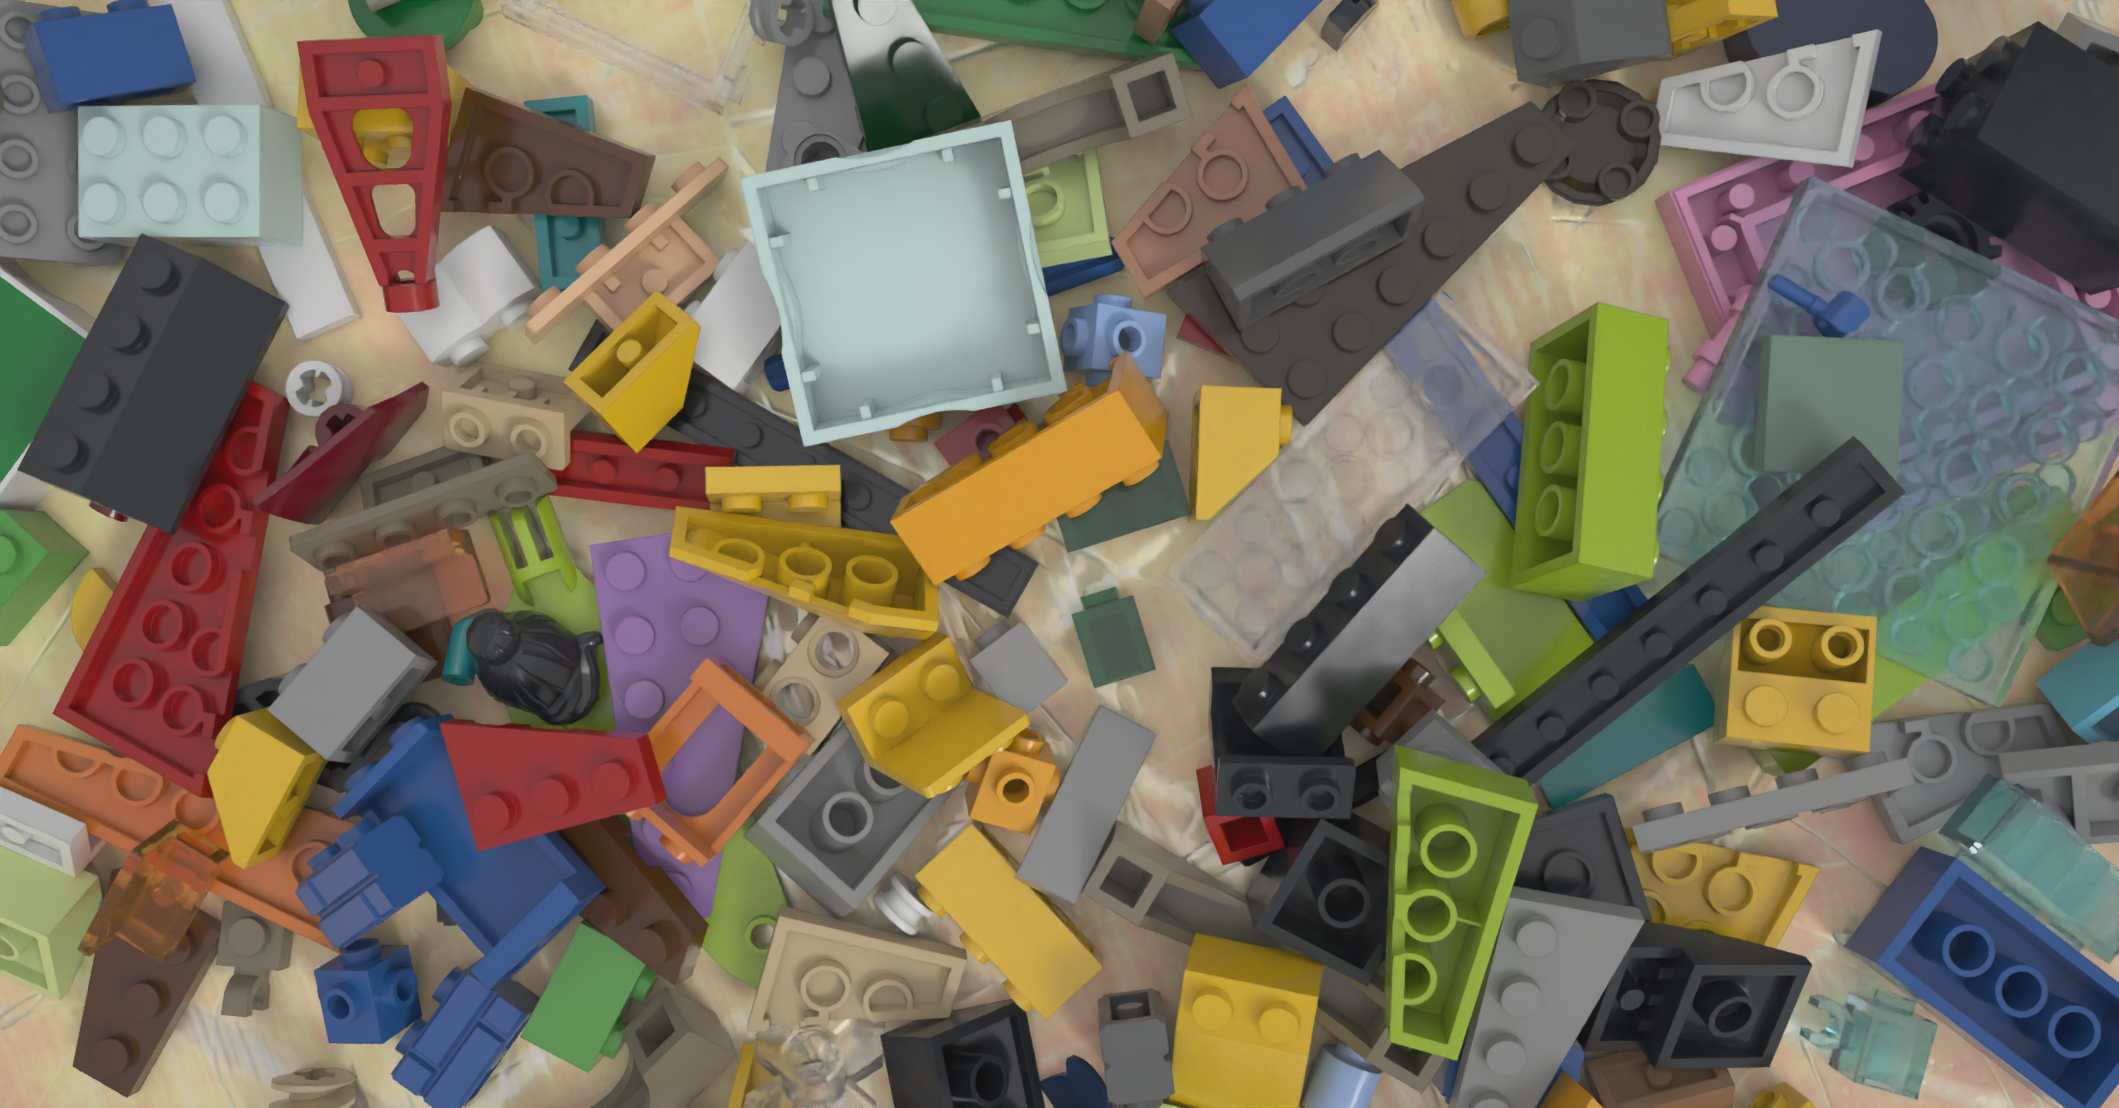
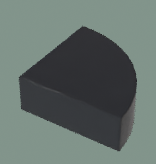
M1342 0L1327 16L1320 38L1337 52L1377 8L1380 2L1378 0Z

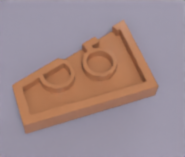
M1246 84L1233 98L1230 106L1209 131L1206 130L1192 146L1191 152L1168 179L1157 187L1111 241L1144 300L1203 266L1200 247L1209 243L1207 236L1215 228L1234 218H1241L1246 223L1267 211L1265 204L1272 197L1287 188L1299 185L1302 191L1308 189Z

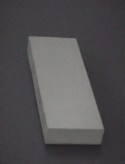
M1102 705L1099 706L1014 876L1015 879L1071 908L1076 904L1157 735L1156 733Z

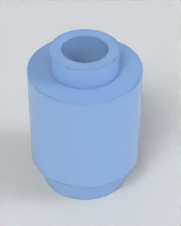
M1340 1039L1337 1045L1323 1044L1300 1101L1301 1105L1304 1108H1369L1383 1071L1365 1061Z

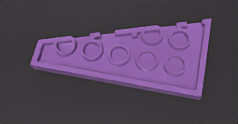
M672 533L589 545L616 731L647 734L693 682L689 677L707 657L719 655L752 685L754 684L769 596L669 557ZM720 704L669 761L662 773V782L668 798L665 801L673 810L682 815L698 816L708 813L736 783L746 726ZM629 817L635 852L648 867L659 865L703 918H709L713 912L724 848L704 867H701L694 860L687 865L672 856L662 846L659 839L663 833L646 818L643 817L640 821H636Z

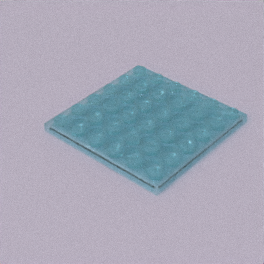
M1811 176L1801 180L1665 476L1663 492L1657 508L1656 537L1660 546L1659 556L1682 567L1689 568L1805 475V473L1754 471L1761 336L1825 337L1821 335L1813 324V316L1806 313L1805 309L1767 288L1774 275L1779 273L1812 294L1820 296L1827 303L1840 291H1849L1858 296L1869 307L1870 316L1854 332L1848 333L1843 338L1905 341L1897 477L1893 478L1906 493L1764 604L1778 608L1877 617L1875 655L1985 705L2001 708L2119 454V320Z

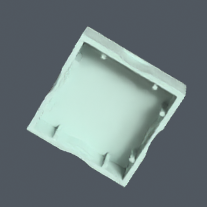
M1011 120L914 140L911 143L842 158L825 159L740 178L762 274L770 287L779 312L782 329L781 354L804 447L896 428L917 417L934 412L948 410L976 411L1067 391Z

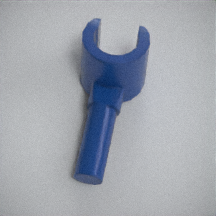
M1779 273L1774 275L1767 288L1805 309L1806 313L1813 316V324L1821 335L1825 337L1843 338L1848 333L1854 332L1870 316L1869 307L1858 296L1846 290L1840 291L1827 303L1820 296L1812 294Z

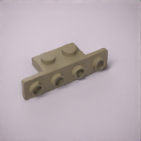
M443 446L359 476L364 510L290 536V550L321 572L345 570L354 566L358 560L386 550H400L410 547L418 539L445 529L467 527L473 524L479 517L507 507L529 505L538 496L558 489L556 476L532 452H526L491 464L490 457L451 450Z

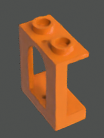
M719 655L707 657L689 677L693 682L647 733L649 734L661 778L669 761L719 704L767 745V748L722 800L706 814L698 816L682 815L673 810L665 800L656 805L624 813L636 821H640L643 817L646 818L663 833L659 841L672 856L687 865L694 860L701 867H704L718 855L816 741Z

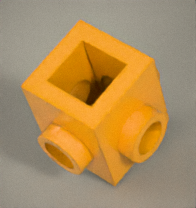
M1025 728L1014 737L1009 747L998 754L988 756L963 775V780L969 782L965 791V799L970 819L1031 835L1042 803L1050 805L1056 795L1061 774L1060 768L1056 767L1048 742H1045L1041 734L1032 729Z

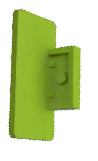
M1468 480L1425 508L1420 514L1465 551L1487 573L1426 639L1425 644L1431 650H1435L1437 647L1441 649L1453 666L1447 674L1454 686L1470 704L1477 700L1491 722L1495 723L1594 642L1563 598L1510 588L1515 530L1483 485L1476 480Z

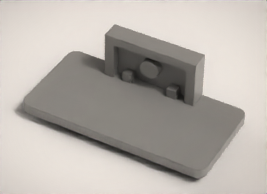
M0 0V84L4 92L3 109L0 114V258L113 267L122 258V245L78 237V110L48 114L22 35L32 23L39 22L38 13L60 7L19 0ZM80 10L82 16L100 14L98 12ZM126 102L103 106H125Z

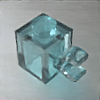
M1875 989L1873 999L1848 992L1845 1006L1824 995H1810L1808 1003L1822 1011L1828 1012L1830 1017L1829 1024L1821 1031H1813L1809 1028L1801 1027L1799 1035L1816 1047L1832 1049L1828 1064L1830 1067L1855 1083L1918 1100L1938 1024L1914 1012L1916 1001L1881 989Z

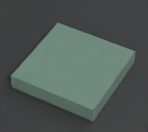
M1792 335L1761 336L1754 471L1806 474L1854 436L1864 444L1892 477H1897L1905 341Z

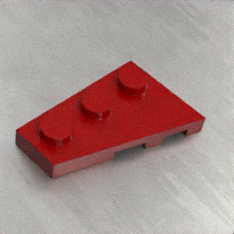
M450 719L439 723L477 851L649 807L668 799L649 734L571 728L568 730L531 728L530 724L506 723L504 725L475 723V720Z

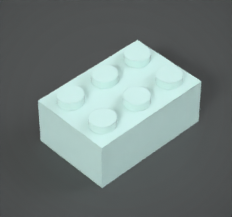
M261 104L78 106V237L126 247H134L141 233L175 247H302V131L297 129V117Z

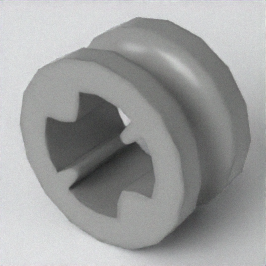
M751 0L749 9L750 25L754 33L763 41L791 47L796 46L806 40L813 29L815 19L814 4L812 0ZM779 7L782 10H787L785 22L784 20L777 19Z

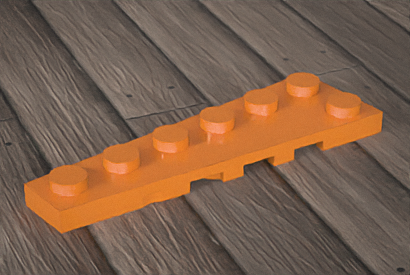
M31 724L17 725L0 755L1 787L83 822L87 825L88 833L339 953V948L335 949L318 926L321 918L310 915L295 894V891L298 888L297 885L313 873L307 861L335 843L337 837L358 824L359 821L349 818L340 820L335 814L304 805L278 855L249 868L242 869L232 862L214 798H200L115 749Z

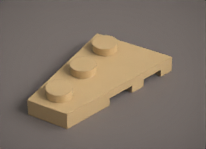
M780 905L746 1032L770 1031V1025L801 1022L805 1023V1028L829 1026V1020L869 1018L872 1023L949 1018L967 962L966 949Z

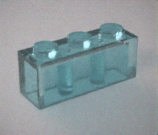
M1987 773L1937 833L1958 850L1954 857L1987 882H1990L1992 878L2003 886L2000 892L2034 918L2039 915L2047 922L2045 925L2073 948L2079 952L2084 949L2110 964L2119 954V869L2026 792Z

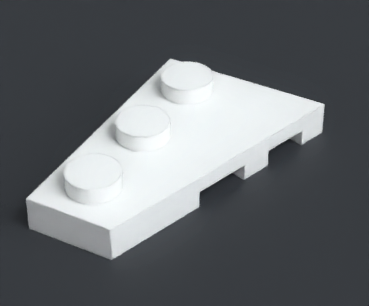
M1876 29L1854 34L1850 38L1819 45H1806L1789 49L1787 52L1745 62H1732L1661 79L1656 104L1660 116L1658 125L1661 134L1660 146L1853 168L1882 31Z

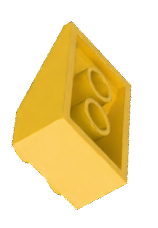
M1195 933L1184 971L1175 1031L1172 1062L1175 1093L1169 1096L1168 1105L1181 1108H1299L1316 1016L1323 964L1303 954Z

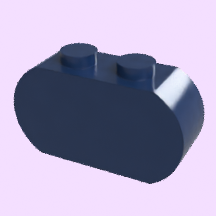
M1775 0L1778 13L1777 18L1723 39L1726 56L1729 62L1732 63L1787 52L1789 49L1806 45H1819L1850 38L1854 34L1879 29L1882 31L1866 105V110L1907 90L1927 73L1936 55L1938 30L1935 18L1924 0Z

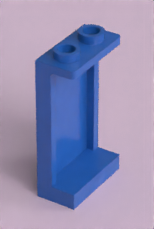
M451 713L426 720L418 716L403 724L391 735L388 744L392 749L379 762L372 761L366 764L346 781L344 788L348 793L332 811L340 820L353 816H360L366 819L371 816L377 826L395 815H404L421 838V842L418 845L420 849L428 848L445 872L442 881L427 892L483 953L484 957L470 971L487 990H490L517 974L606 886L557 831L477 851L439 724L455 718Z

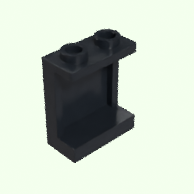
M1211 667L1208 727L1215 815L1350 819L1356 767L1354 759L1345 756L1342 733L1320 757L1285 756L1251 731L1231 701L1240 691L1245 678L1257 668Z

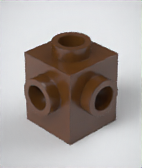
M1410 657L1349 725L1376 747H1379L1384 740L1394 744L1432 708L1437 712L1446 700L1429 687L1436 677L1418 661Z

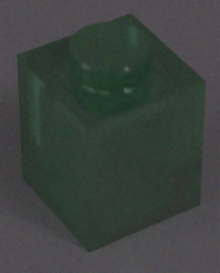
M1114 586L1080 597L1083 609L1072 612L1071 615L1094 688L1156 670L1132 594L1119 597L1117 587Z

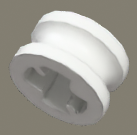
M309 360L298 364L291 370L286 380L285 393L288 402L297 412L305 416L319 418L321 413L330 406L339 403L351 404L354 386L351 377L344 369L324 361ZM314 377L328 381L331 380L332 385L324 391L325 397L328 400L326 403L309 399L308 394L315 390V383L312 380Z
M895 872L890 878L891 888L886 891L879 889L873 898L883 913L895 925L909 935L914 936L920 929L919 919L922 917L931 918L935 913L929 909L916 891L918 887L901 873Z

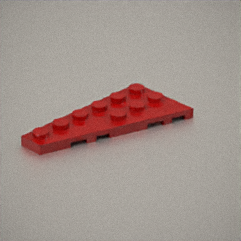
M253 380L175 535L147 525L52 713L200 798H214L207 771L219 751L215 748L216 738L225 724L232 719L269 520V514L255 507L251 499L276 480L290 406L286 396Z

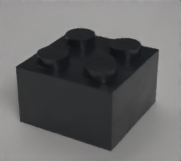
M1351 812L1350 819L1292 818L1282 834L1285 848L1271 852L1245 895L1253 928L1368 986L1386 958L1390 832Z

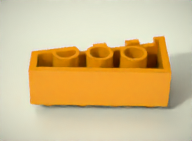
M1128 350L1108 362L1112 369V375L1091 390L1088 387H1084L1081 381L1067 389L1066 392L1058 395L1060 400L1044 413L1043 417L1045 420L1035 425L1033 420H1025L1023 418L1003 431V434L989 445L988 451L991 455L986 459L982 460L977 452H971L901 499L890 523L934 586L954 575L958 580H964L973 576L991 560L989 555L1009 544L1014 550L1028 545L1045 531L1046 526L1044 524L1064 513H1066L1068 518L1077 517L1096 505L1102 498L1101 492L1120 481H1123L1125 486L1136 484L1158 468V460L1163 455L1169 414Z

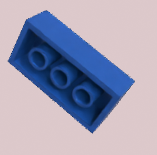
M1921 846L1843 947L2046 1103L2055 1108H2100L2119 1084V982L1959 859Z

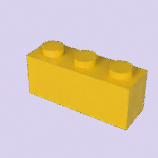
M970 819L919 866L915 877L921 885L916 891L923 902L937 916L942 918L948 913L964 930L959 938L977 961L985 965L991 960L1008 978L1002 983L1004 989L1021 1009L1029 1012L1034 1007L1047 1020L1103 968V955L1051 897L1014 878L1020 863L981 821Z

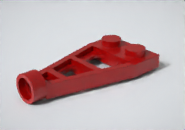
M442 34L297 41L308 113L379 286H382L385 311L409 313L439 307L435 263L452 108ZM399 108L404 110L413 122L411 155L407 163L400 168L381 169L371 164L364 156L353 128V120L360 110ZM407 184L414 190L416 225L410 235H389L382 229L372 197V190L376 185ZM406 270L413 273L414 277L400 279L398 272Z

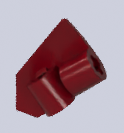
M422 381L404 392L372 406L339 403L328 407L321 413L316 423L315 437L318 446H307L288 472L252 497V504L263 512L290 521L313 525L323 524L371 462L386 457L426 409L430 387Z

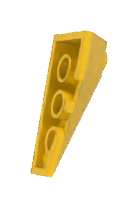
M676 506L669 557L858 632L879 634L889 638L904 637L925 640L937 632L939 623L938 585H933L899 535Z

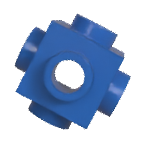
M377 938L359 939L344 949L339 948L340 955L314 970L318 998L322 1008L329 1043L384 1044L422 1017L417 990V977L413 970L409 945H380Z

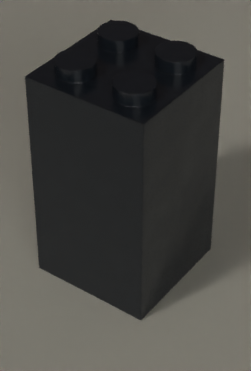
M2039 21L2009 37L2003 35L1996 38L1985 50L1966 60L1959 58L1944 71L1936 84L1935 92L1939 94V97L1930 114L1925 116L1914 127L1906 141V148L1910 152L1898 175L1923 191L1928 192L2091 296L2118 288L2119 72Z

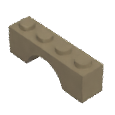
M1160 51L924 138L1011 120L1022 175H1025L1045 165L1093 148L1137 138L1192 118L1193 114L1173 52Z
M666 987L621 1031L629 1048L626 1070L613 1090L590 1108H686L738 1057L716 1013Z

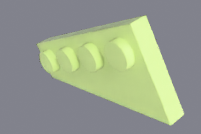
M1097 148L1058 160L1023 175L1041 268L1112 255Z

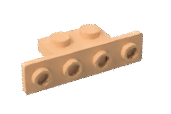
M719 157L707 168L700 162L693 164L671 186L677 194L659 209L652 202L640 209L624 226L629 235L612 250L605 244H601L590 252L575 268L580 277L561 292L556 286H553L541 294L526 310L531 319L525 324V335L534 345L537 344L582 304L612 333L656 289L679 307L711 279L721 260L682 218L723 183L729 169L724 160Z

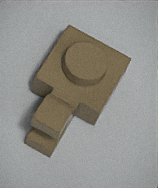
M229 900L224 901L216 965L233 966L235 970L224 992L221 1015L248 1017L252 1015L253 1010L263 1011L268 1009L270 970L280 971L290 966L294 932Z

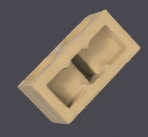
M809 612L790 637L798 644L783 664L776 658L773 659L757 678L753 686L816 739L815 743L806 752L811 756L822 747L843 719L835 702L879 672L895 650L874 634L858 632ZM832 632L842 633L852 642L854 649L853 658L844 668L830 665L823 656V641ZM790 684H802L812 692L814 708L808 717H796L786 709L784 693Z

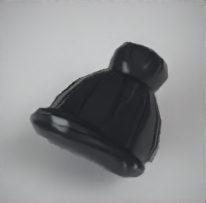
M533 610L504 613L501 611H488L476 616L467 629L466 647L472 655L474 670L483 688L490 697H494V700L537 715L544 722L555 726L573 724L588 716L600 698V673L595 654L596 647L603 643V635L600 632L590 631L575 635L549 615Z

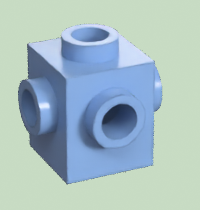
M1108 294L1094 295L1093 304L1069 308L1068 319L1065 321L1060 335V347L1065 355L1063 372L1086 375L1085 386L1094 388L1112 375V369L1108 362L1128 350L1146 380L1161 379L1167 314L1132 309L1131 298Z

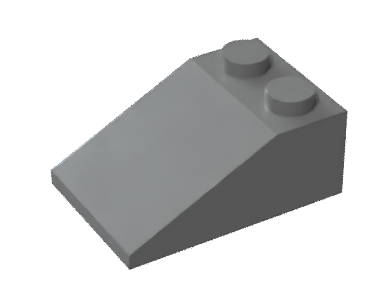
M844 722L745 832L743 837L834 918L841 919L856 910L961 782L945 793L937 794L930 799L925 798L867 765Z

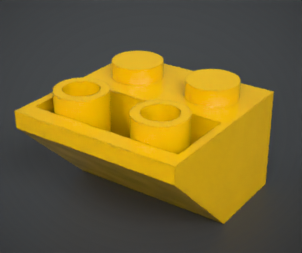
M1761 606L1727 632L1716 683L1712 744L1848 759L1869 753L1877 617Z

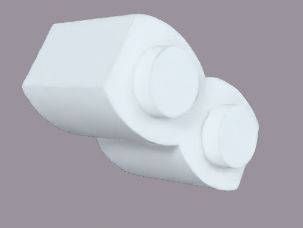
M489 225L462 241L447 253L439 263L435 264L439 307L419 312L396 314L431 363L445 367L454 364L457 368H463L477 361L488 351L489 346L486 341L498 330L506 327L508 331H512L524 326L531 319L526 310L544 292L541 291L540 281L505 232Z

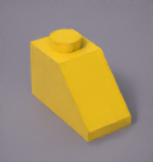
M656 289L563 382L607 428L638 453L683 408L701 327L692 317Z
M269 707L237 715L225 724L215 741V748L219 751L207 771L232 862L242 869L249 868L278 855L328 760L323 758L267 710Z

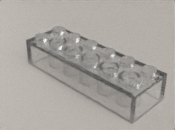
M1442 289L1163 573L1161 578L1255 669L1284 640L1291 626L1298 620L1305 618L1328 593L1334 578L1344 569L1351 567L1369 547L1381 525L1388 519L1395 517L1407 503L1415 509L1540 382Z

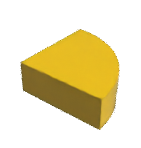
M91 568L80 581L73 596L71 625L76 642L82 652H84L117 586V583L104 568Z

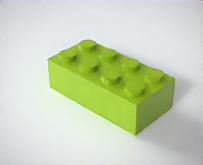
M1597 302L1530 343L1510 588L1582 602L1653 578L1654 567L1660 551L1659 541L1656 537L1657 508L1664 487L1663 475L1660 472L1661 445L1668 423L1667 411L1664 408L1665 382L1672 359L1671 349L1668 346L1669 319Z

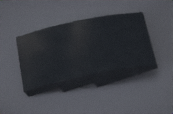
M1644 922L1576 1040L1584 1052L1643 1051L1654 1069L1770 1067L1812 968V964L1806 956L1750 941L1668 924Z

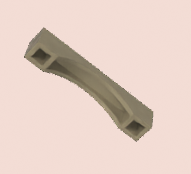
M1116 821L1081 891L1085 896L1136 926L1162 934L1190 947L1192 946L1195 933L1303 954L1254 929L1246 897L1119 821ZM1323 964L1315 1021L1339 1038L1365 1061L1423 1094L1445 1057L1389 1041L1384 1012L1385 978L1376 973L1368 986H1365Z

